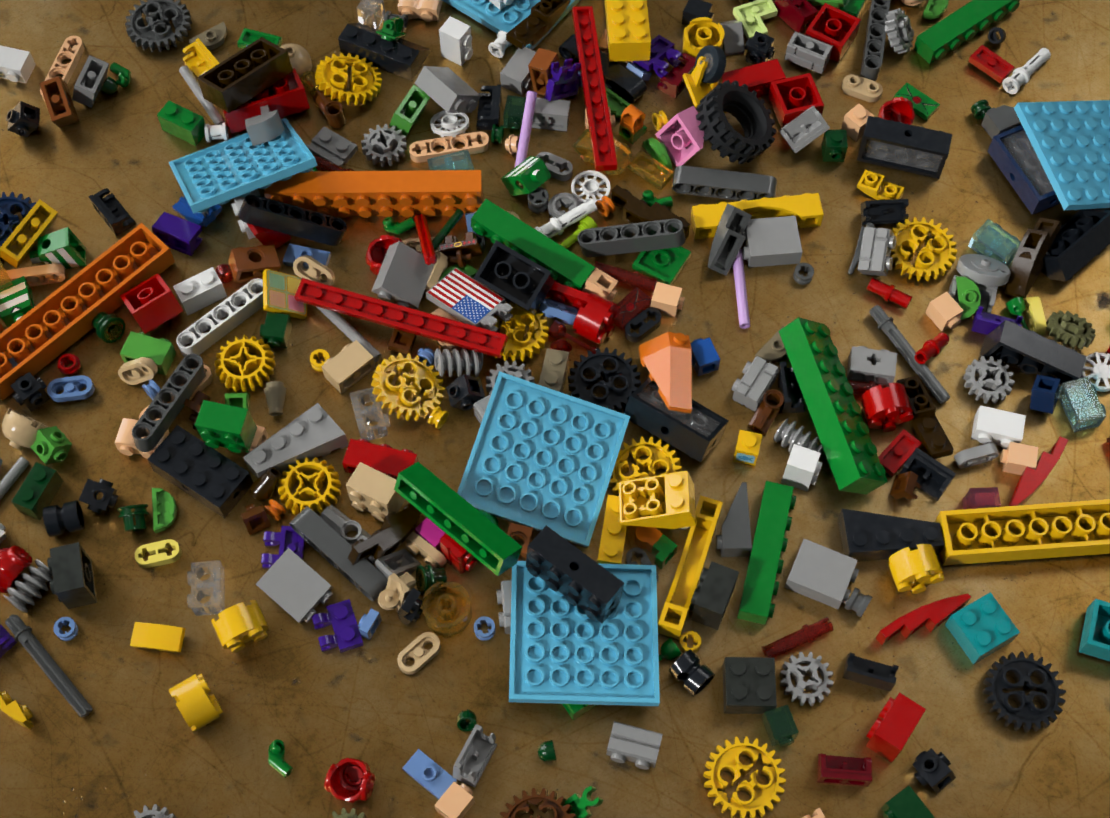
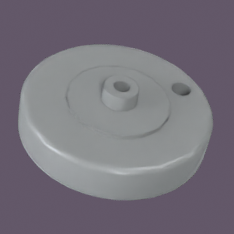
M980 254L962 255L956 266L960 275L973 280L975 283L986 286L1005 285L1011 274L1008 266L1001 261Z

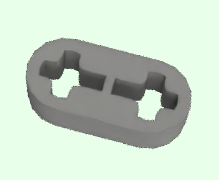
M541 152L536 156L541 158L543 162L548 161L545 165L552 178L567 181L572 177L573 166L568 160L549 152Z
M987 443L962 450L954 456L958 468L963 469L991 461L999 456V452L995 443Z

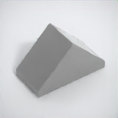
M738 20L717 22L716 24L722 25L725 33L723 42L725 56L744 54L742 22Z
M406 549L380 557L375 561L376 568L387 579L393 573L398 577L405 572L411 575L417 569V566L421 565Z

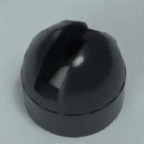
M994 27L989 31L988 39L991 43L1000 44L1005 41L1006 32L1002 28Z

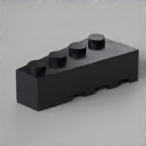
M1008 320L1002 322L984 337L979 360L981 356H984L986 360L990 359L991 356H993L995 361L1001 359L1002 366L1008 364L1018 367L1020 372L1024 374L1038 373L1042 376L1060 379V384L1067 387L1081 379L1086 359L1085 355L1078 353L1076 350L1060 345L1055 340L1047 339L1038 335L1035 331L1027 330L1017 323Z
M842 509L838 517L843 554L858 560L857 562L888 560L892 554L907 547L910 548V551L918 549V544H931L938 556L944 547L940 523Z

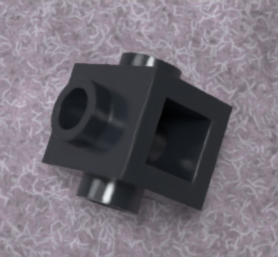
M756 31L754 36L748 38L745 44V50H747L745 61L755 65L766 62L769 59L771 60L776 49L773 47L774 38Z
M20 101L7 113L8 131L28 137L39 126L40 108Z
M30 372L19 377L10 385L15 392L12 395L20 406L25 404L31 412L50 399L44 390L47 387L39 376L34 378Z
M464 374L446 387L451 407L463 411L473 409L475 402L485 398L481 379L478 377Z
M101 478L99 482L87 479L79 501L89 504L87 509L101 514L102 510L108 512L109 508H114L119 496L116 495L117 490L112 488L113 483ZM102 492L103 497L102 499L98 500L97 496L99 493Z
M932 748L921 752L912 764L917 771L914 776L924 787L928 784L936 794L956 778L948 767L951 764L942 752L936 754Z

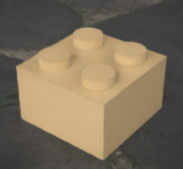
M361 462L346 483L351 505L358 511L363 512L365 510L371 513L375 519L381 522L384 521L388 514L392 512L398 513L405 501L394 490L396 479Z

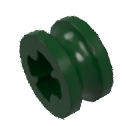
M980 100L972 105L970 110L974 114L975 119H983L985 113L991 109L988 106L987 100Z
M493 124L491 143L498 141L499 144H502L504 125L497 127L496 124Z

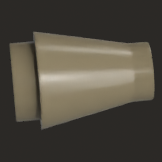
M271 381L266 383V388H264L269 415L271 416L283 414L287 390L283 382Z

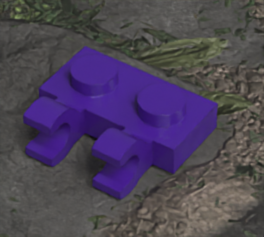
M658 35L651 41L650 60L633 61V63L648 72L654 69L657 76L662 78L668 75L669 72L665 70L669 67V64L675 68L681 64L678 58L682 56V53L674 49V43ZM664 58H666V59L668 60L669 64H668L667 62H665V61H662V60H663Z
M566 59L564 66H561L560 69L558 68V61L551 63L550 71L553 78L548 79L545 99L554 101L577 95L581 75L578 74L581 69V63H574L572 67L573 59Z
M281 526V532L264 531L263 541H265V546H280L279 554H262V568L270 569L288 548L303 560L305 540L291 526Z
M350 599L326 606L328 613H318L312 616L315 630L332 625L335 634L324 635L318 638L322 652L339 647L340 653L364 646Z

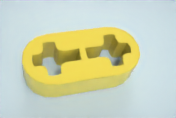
M1038 296L1026 297L1024 301L1026 305L1025 314L1029 330L1035 331L1038 335H1045L1046 319L1041 300Z
M167 539L138 547L134 557L142 568H153L176 562L180 559L182 550L175 540ZM169 547H172V555L168 556L166 552H168ZM149 552L148 560L144 561L145 553Z

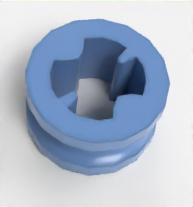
M152 379L149 380V384L142 385V388L152 400L161 390Z
M482 616L475 621L474 633L478 639L487 641L495 635V623L491 618ZM481 624H486L487 627H491V630L488 629V633H483L478 628H482Z
M61 617L54 624V633L63 641H70L78 634V626L70 617ZM67 624H69L71 630L69 632L65 631V634H63L61 628L64 625L67 627Z

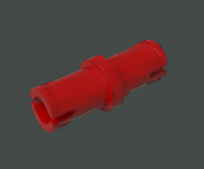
M875 278L871 279L867 290L883 297L885 301L894 302L906 309L912 300V296L895 289L896 286L892 284L889 286Z
M940 332L933 339L927 340L923 347L915 353L914 358L916 362L925 364L931 357L939 355L941 349L949 342L948 335Z

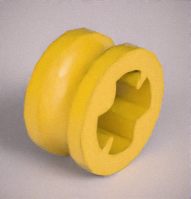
M663 110L659 111L658 114L653 113L651 115L652 123L657 131L668 123L667 116Z
M317 349L310 355L312 368L318 372H323L322 366L330 358L326 350ZM319 357H324V362L321 361L322 363L318 364L316 359L319 360Z
M437 406L430 414L428 423L430 425L435 424V428L440 429L445 424L449 412L446 410L442 411V408Z
M686 631L680 637L679 648L683 653L691 649L696 654L701 646V637L697 632ZM688 638H692L693 643L697 645L693 644L692 648H688L687 643L683 641H688Z

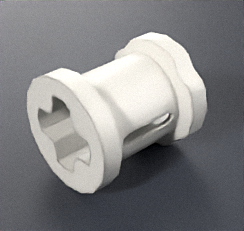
M499 31L496 40L489 44L488 50L493 56L502 58L506 48L512 45V43L506 40L508 32Z
M223 122L222 125L205 124V138L207 142L219 139L226 141L229 139L227 122Z

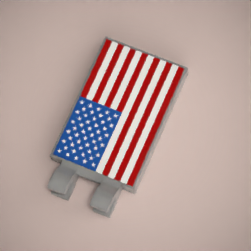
M456 267L426 292V299L469 325L496 332L498 328L494 325L498 323V320L493 317L495 314L505 322L513 317L509 313L513 307L505 303L503 297Z

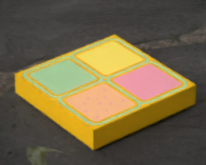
M265 269L263 271V310L289 314L290 317L304 320L307 317V304L296 301L294 298L302 278Z

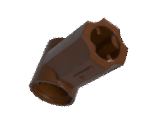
M317 90L313 100L326 117L329 126L334 129L343 127L346 123V117L342 104L336 101V99L331 100V95L325 96L324 90Z
M773 389L765 393L761 404L748 424V428L752 432L762 434V436L766 435L776 416L780 413L784 402V396L780 391ZM773 400L778 405L772 406L767 401Z

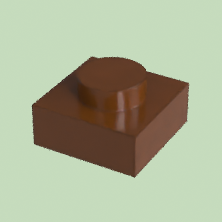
M394 328L388 343V349L403 354L411 353L417 335Z

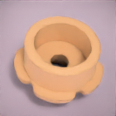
M514 134L505 140V149L511 155L517 153L520 137Z

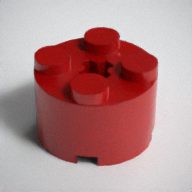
M590 293L584 300L588 302L584 308L580 307L573 329H575L574 333L596 344H602L606 337L610 338L613 334L615 326L612 324L618 318L621 307L604 297Z
M889 383L890 387L885 388L878 385L863 393L861 404L869 428L883 429V432H891L896 429L897 425L914 418L904 385Z

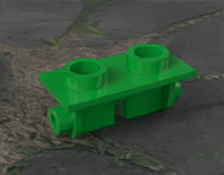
M395 17L386 20L383 28L376 31V33L382 35L381 38L388 41L406 36V33L402 32L403 19Z

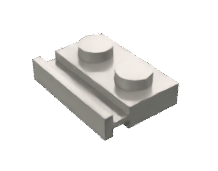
M325 126L311 140L312 143L307 145V148L315 157L338 170H341L343 164H346L358 151L356 144Z

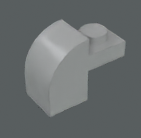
M269 105L260 107L261 115L245 119L246 129L253 146L271 141L284 131L278 110L270 111Z

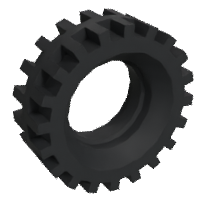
M727 80L724 83L718 84L701 99L696 109L700 112L696 115V120L701 121L698 127L699 130L705 132L706 135L703 137L705 141L709 140L712 143L711 148L719 150L722 158L728 156L729 161L732 163L738 160L739 164H743L746 161L749 163L774 142L775 138L772 136L776 134V129L772 128V126L775 124V120L770 119L769 115L772 112L770 109L765 108L763 105L765 101L763 99L759 100L756 97V91L750 92L746 84L739 86L738 81L730 83ZM724 111L730 113L738 120L744 130L745 137L735 131L730 125Z

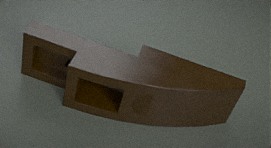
M571 0L539 1L531 8V14L506 34V40L520 49H523L528 44L534 46L552 28Z
M618 185L611 190L612 202L623 210L622 219L628 223L678 219L683 224L685 238L689 236L690 224L683 217H678L672 213L668 207L657 202L650 207L645 201L639 200L630 191L622 189Z
M1040 217L1033 229L1028 228L1012 262L1011 274L1004 290L1005 294L1026 298L1044 267V256L1062 227L1060 221Z
M916 375L897 380L896 383L904 385L914 416L909 421L915 438L922 442L920 448L924 447L927 454L934 459L953 455L954 448L935 415L936 407L919 376Z
M409 503L402 511L388 514L384 518L385 522L381 529L375 531L370 538L366 540L360 539L351 546L352 550L348 556L349 561L352 565H355L371 555L377 560L380 557L393 553L410 535L422 513Z

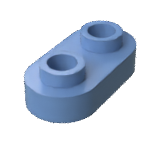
M544 299L539 307V310L545 317L562 319L568 325L574 324L579 310L552 299Z
M85 375L57 378L52 380L47 386V393L55 402L87 399L95 390L92 380ZM64 390L62 394H58L59 391Z

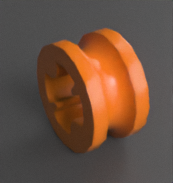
M603 196L601 200L595 202L598 212L604 217H608L610 213L616 211L614 203L607 196Z
M270 499L268 501L269 505H265L264 510L271 518L279 521L281 519L280 515H284L286 510L277 501Z

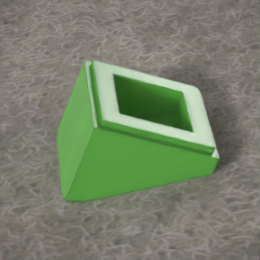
M250 392L225 393V404L249 409Z

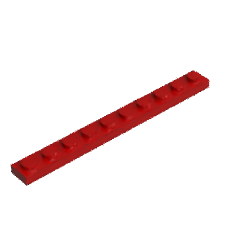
M572 7L595 171L617 170L616 152L593 7Z
M304 278L301 279L294 297L296 301L497 358L502 357L508 341V336L502 333Z

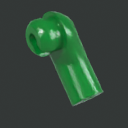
M115 62L112 63L110 71L118 75V80L116 79L117 84L121 87H127L131 83V72Z
M646 190L642 193V200L650 207L655 202L666 207L673 206L671 196L658 199L654 197V193L651 190Z
M386 217L383 220V228L389 233L398 235L416 227L411 217L401 223L394 222L392 217Z
M276 739L269 746L268 763L286 778L293 771V767L284 761V742Z

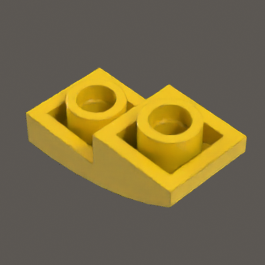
M868 170L864 171L857 184L859 190L875 200L901 199L905 187L886 182L884 175Z
M135 622L130 646L168 652H181L186 628Z
M0 690V709L23 727L28 729L34 727L30 720L33 714L26 704L20 705L16 700H12L6 690L3 692Z

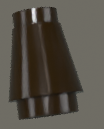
M270 467L251 484L250 493L256 500L264 502L266 499L271 498L281 476L279 470Z

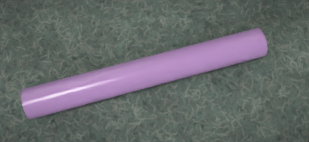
M527 91L515 167L527 159L537 92Z
M740 249L733 262L739 327L746 329L750 327L743 254L742 249Z

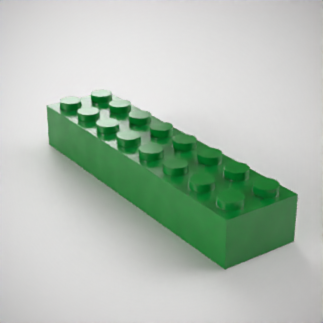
M800 317L796 318L779 330V334L839 491L867 495L888 481L885 476V469L877 456V448L869 436V428L862 418L861 408L854 398L853 388L846 378V370L837 355L838 350L831 340L830 330L825 324Z

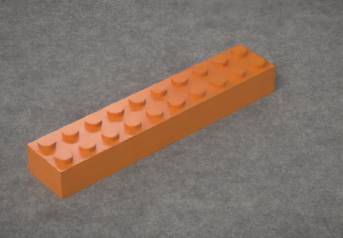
M482 170L309 171L292 175L286 181L279 180L272 183L270 187L265 188L264 194L265 198L342 218L355 216L364 218L370 216L412 217L421 213L426 217H451L457 209H460L464 213L463 216H465L466 213L476 212L483 203Z
M140 223L0 334V400L3 401L14 392L10 385L19 377L24 376L28 372L34 376L93 329L92 321L98 313L106 312L111 314L124 304L120 295L157 273L160 275L175 263L170 248L143 223ZM13 358L18 365L13 367L9 359Z

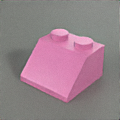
M694 106L677 113L655 134L660 143L665 144L668 155L676 167L683 166L703 148L704 131L699 130L698 126L701 124V121L696 120L698 112Z

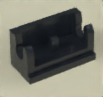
M501 85L481 87V91H488L490 93H479L481 97L478 103L477 130L492 131L493 124L500 127Z
M108 188L90 195L89 199L94 209L115 236L136 225L135 220L128 214L114 194H109L110 190Z
M908 199L864 201L861 203V225H866L868 222L874 225L904 223L905 219L909 217V214H906V207L909 205Z
M780 362L777 379L779 391L784 396L781 411L782 413L805 412L803 394L793 368H787L786 362Z
M918 448L914 450L899 473L912 471L917 474L916 482L921 485L920 490L936 501L940 499L956 475L955 472Z
M850 652L847 655L842 678L891 691L896 683L897 678L895 675L899 666L894 664L889 666L855 656V653Z

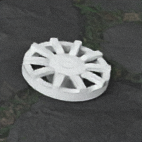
M444 110L431 118L430 126L433 133L441 135V137H456L458 134L465 133V130L469 127V118L465 113H448Z
M588 170L574 177L571 183V193L580 200L581 204L589 200V197H592L593 201L596 202L595 195L600 197L598 200H601L603 196L608 197L611 186L604 174ZM592 175L594 177L593 179H588L587 176ZM582 177H584L585 179L583 183L579 181V179ZM597 177L601 178L602 181L598 183ZM577 183L582 188H575V184ZM604 183H606L607 188H600V187H599V186L603 185Z
M1095 352L1088 355L1085 359L1081 379L1093 390L1100 392L1110 391V384L1108 382V378L1110 379V365H1107L1108 360L1110 361L1109 353ZM1096 358L1097 364L1091 359ZM1086 362H1089L1093 367L1085 366ZM1085 370L1091 371V374L1086 376ZM1093 378L1096 380V383L1093 384L1089 379ZM1100 382H1104V383H1105V386H1098V385H1099Z

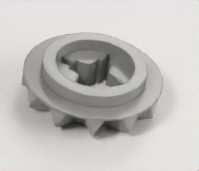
M570 193L556 194L548 203L550 217L558 218L567 213L561 210V204L570 211L581 205V202L575 195Z

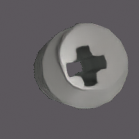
M436 349L434 354L435 369L439 372L440 377H443L445 371L448 372L449 377H452L453 371H456L458 377H461L462 371H465L466 375L469 376L471 371H474L475 377H478L483 366V353L473 350L467 352L466 349H461L460 352L457 349H452L451 353L448 349H443L441 353L440 349Z
M789 418L781 424L775 433L774 441L777 443L782 440L781 446L783 448L789 446L788 451L790 453L794 444L820 453L824 450L822 444L817 445L819 437L810 440L812 432L809 431L803 435L804 427L801 426L796 430L797 422L793 421L788 424Z
M39 559L35 560L38 568L29 566L28 570L31 575L22 573L21 577L24 582L15 580L14 584L17 589L8 587L7 591L10 596L3 595L12 605L25 613L28 612L25 604L34 606L35 602L32 597L35 596L41 599L42 595L39 590L48 591L49 588L46 583L53 580V573Z

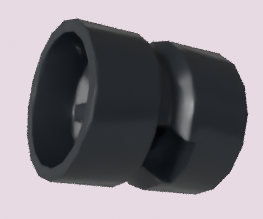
M78 500L66 502L62 508L59 505L43 508L44 525L49 537L62 535L66 529L69 532L84 530V515Z
M690 649L674 662L669 669V673L677 681H683V687L694 697L712 681L715 673L706 664L701 665V659Z

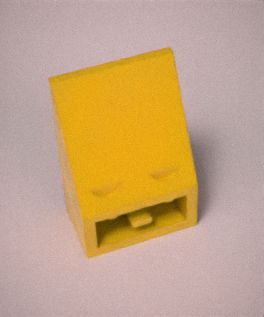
M688 471L619 482L620 524L666 529L696 526L695 489Z

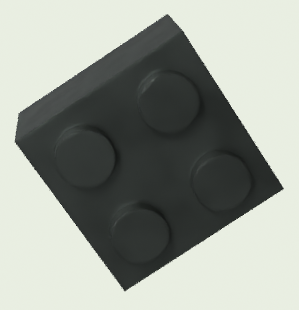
M80 543L51 548V558L47 559L50 572L53 573V580H50L52 594H56L59 602H63L68 609L97 603L92 560Z
M711 562L709 569L704 567L698 588L695 589L689 608L693 612L691 620L716 630L719 629L739 574L738 571L715 562Z
M725 657L722 665L724 713L774 714L777 707L775 658Z

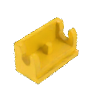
M199 38L182 50L184 54L192 51L183 57V61L196 77L220 64Z

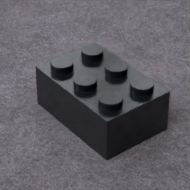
M496 240L474 279L535 315L557 277L551 271Z

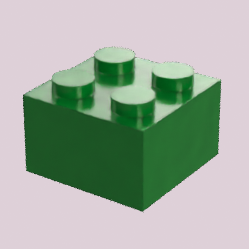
M206 400L202 402L195 423L196 429L208 447L215 449L224 447L235 453L250 451L257 430L249 409Z

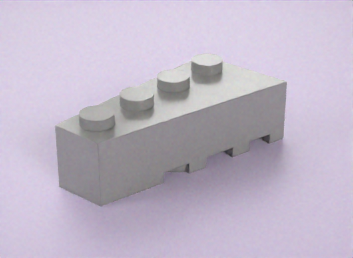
M317 403L243 458L248 469L257 479L270 467L279 470L282 476L283 471L289 472V464L294 467L296 466V460L303 463L306 457L309 458V461L315 457H325L331 454V451L340 447L343 449L349 444L346 434Z

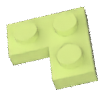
M756 0L733 8V15L736 20L742 22L743 32L747 39L752 38L756 31L768 35V30L763 20L775 17L778 13L772 0Z

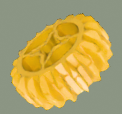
M244 334L240 340L235 336L234 342L227 340V347L220 346L221 353H216L217 360L214 361L216 376L219 377L220 383L225 384L228 390L233 388L235 392H238L240 389H242V392H247V389L251 388L255 392L256 386L263 388V381L270 382L269 375H274L273 368L276 365L274 353L271 351L270 346L264 343V340H257L254 335L248 339ZM249 353H255L260 357H257L256 355H250ZM229 371H233L234 373H240L241 376L234 375Z
M307 457L303 463L296 460V466L294 467L289 464V472L283 471V479H279L278 483L281 487L278 488V493L281 495V503L285 504L284 506L288 511L292 509V514L295 516L306 506L315 513L319 512L321 515L323 509L329 507L330 503L337 504L338 502L336 496L341 495L339 489L341 481L338 480L339 474L334 472L335 469L332 465L327 466V461L323 460L319 463L316 457L312 462ZM298 480L299 486L297 489H295L296 492L292 495V488ZM328 481L327 489L322 495L320 489L324 486L323 483Z

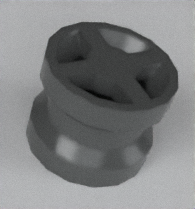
M538 187L528 194V208L532 213L541 214L547 211L549 203L547 190Z
M855 588L844 608L847 610L852 609L856 612L857 616L862 617L873 597L863 595L858 588Z

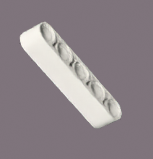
M257 278L249 281L181 332L176 341L183 357L189 354L200 355L263 307V280Z

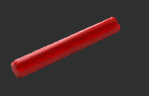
M422 213L415 215L414 220L425 264H435L437 259L426 217Z

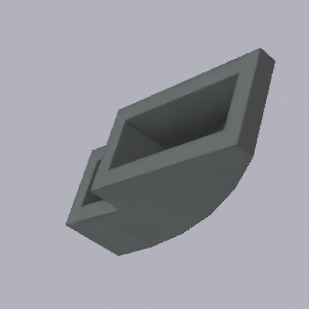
M727 203L712 242L708 268L727 276L746 238L743 236V233L752 216L751 214Z

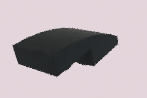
M415 588L411 589L398 610V616L405 625L412 621L416 622L423 612L420 609L423 601L418 598L421 592Z

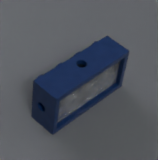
M1021 125L993 136L988 153L1030 213L1033 215L1060 204L1023 126Z

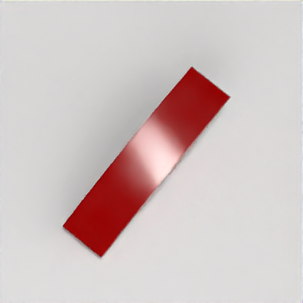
M1060 436L1050 454L1043 451L1037 460L1035 470L1030 467L1025 468L1020 476L1009 506L1023 505L1040 488L1060 459L1068 439Z
M967 593L921 606L899 617L880 630L876 640L883 645L899 632L907 639L923 626L932 632L949 619L952 614L963 608L971 596Z

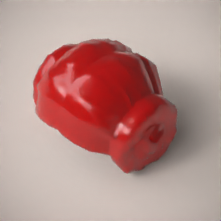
M893 98L881 106L878 117L912 125L915 117L913 103L907 98Z
M386 234L381 235L378 239H374L369 244L365 259L373 274L378 275L389 246L399 241L402 242L400 238Z
M15 545L10 548L0 549L1 593H8L7 588H13L14 579L32 563V557L20 546Z
M344 758L337 764L333 763L326 774L324 789L327 792H331L337 800L353 804L359 800L367 801L371 797L376 779L366 762L354 758Z

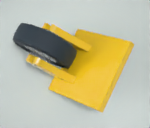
M708 45L703 47L696 57L693 72L682 75L696 108L700 104L701 99L718 85V81L725 71L726 56L724 51L717 46Z

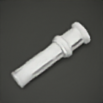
M1041 48L1024 66L1016 68L1010 77L1003 80L1002 86L1004 90L1009 94H1016L1020 86L1027 84L1030 76L1050 59V51L1046 48Z
M590 198L558 218L552 217L550 222L541 227L537 226L534 229L548 238H552L557 234L561 235L565 228L597 211L598 208L593 199Z

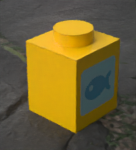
M739 430L733 462L755 466L762 434Z

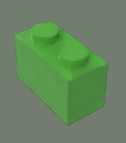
M413 84L395 111L389 126H396V131L401 129L402 134L407 137L425 110L430 97Z
M132 331L120 352L124 363L140 357L151 358L158 367L157 373L165 376L177 354L171 341L165 338H153L147 333L144 334V332L136 333Z

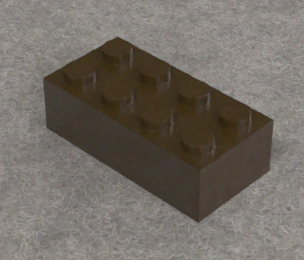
M261 37L197 77L204 99L230 113L245 102L252 100L262 91L269 89L270 86L279 80L284 79L293 72L287 50Z

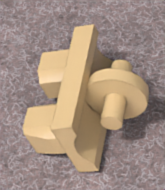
M405 572L400 577L395 573L391 574L388 577L386 590L379 594L378 604L385 610L396 608L398 613L411 588L415 586L416 580L408 572Z

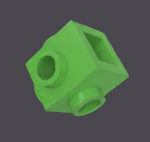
M57 426L38 429L36 441L31 446V449L47 465L64 461L68 456L72 443Z

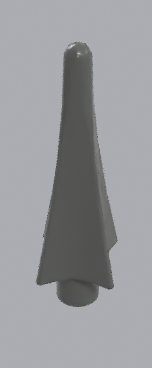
M868 222L866 224V227L875 228V225L873 223ZM863 226L861 227L848 274H853L859 262L864 232Z

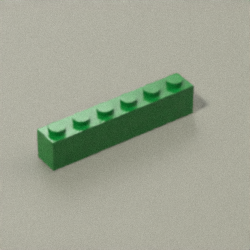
M972 0L918 35L913 49L929 64L936 60H941L949 51L956 50L966 40L970 41L978 32L985 31L995 21L999 22L1007 13L1014 12L1019 7L1020 0Z
M488 199L484 200L471 218V228L475 233L480 236H486L493 244L497 240L551 271L557 277L556 281L563 285L582 291L587 279L595 270V266Z
M416 462L398 473L394 490L495 575L499 576L517 564L523 547L420 462Z
M770 481L765 483L737 619L765 625L768 617H773L775 604L771 603L772 595L777 596L779 582L775 581L776 574H781L784 560L780 559V554L786 551L788 538H784L785 530H790L792 517L788 516L789 509L794 510L796 496L792 495L794 489L792 486Z

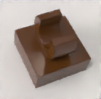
M912 471L896 475L890 495L895 499L904 497L907 500L917 499L918 496L913 491L921 487L916 482L918 475Z
M254 503L245 506L247 511L240 514L249 535L272 526L263 505L255 507Z

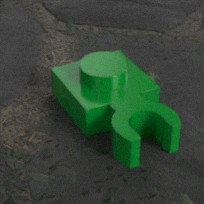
M589 786L583 791L582 797L580 794L574 793L565 801L563 806L567 804L572 805L573 808L569 814L575 813L577 818H589L592 816L589 808L601 805L603 799L597 797L592 801L591 794L597 789L596 787Z

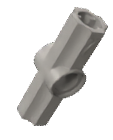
M333 505L326 507L321 513L320 517L351 546L360 539L366 540L371 537L369 533L361 528L357 521L351 520ZM349 531L358 532L355 537L346 536ZM372 555L366 558L372 564L376 561Z

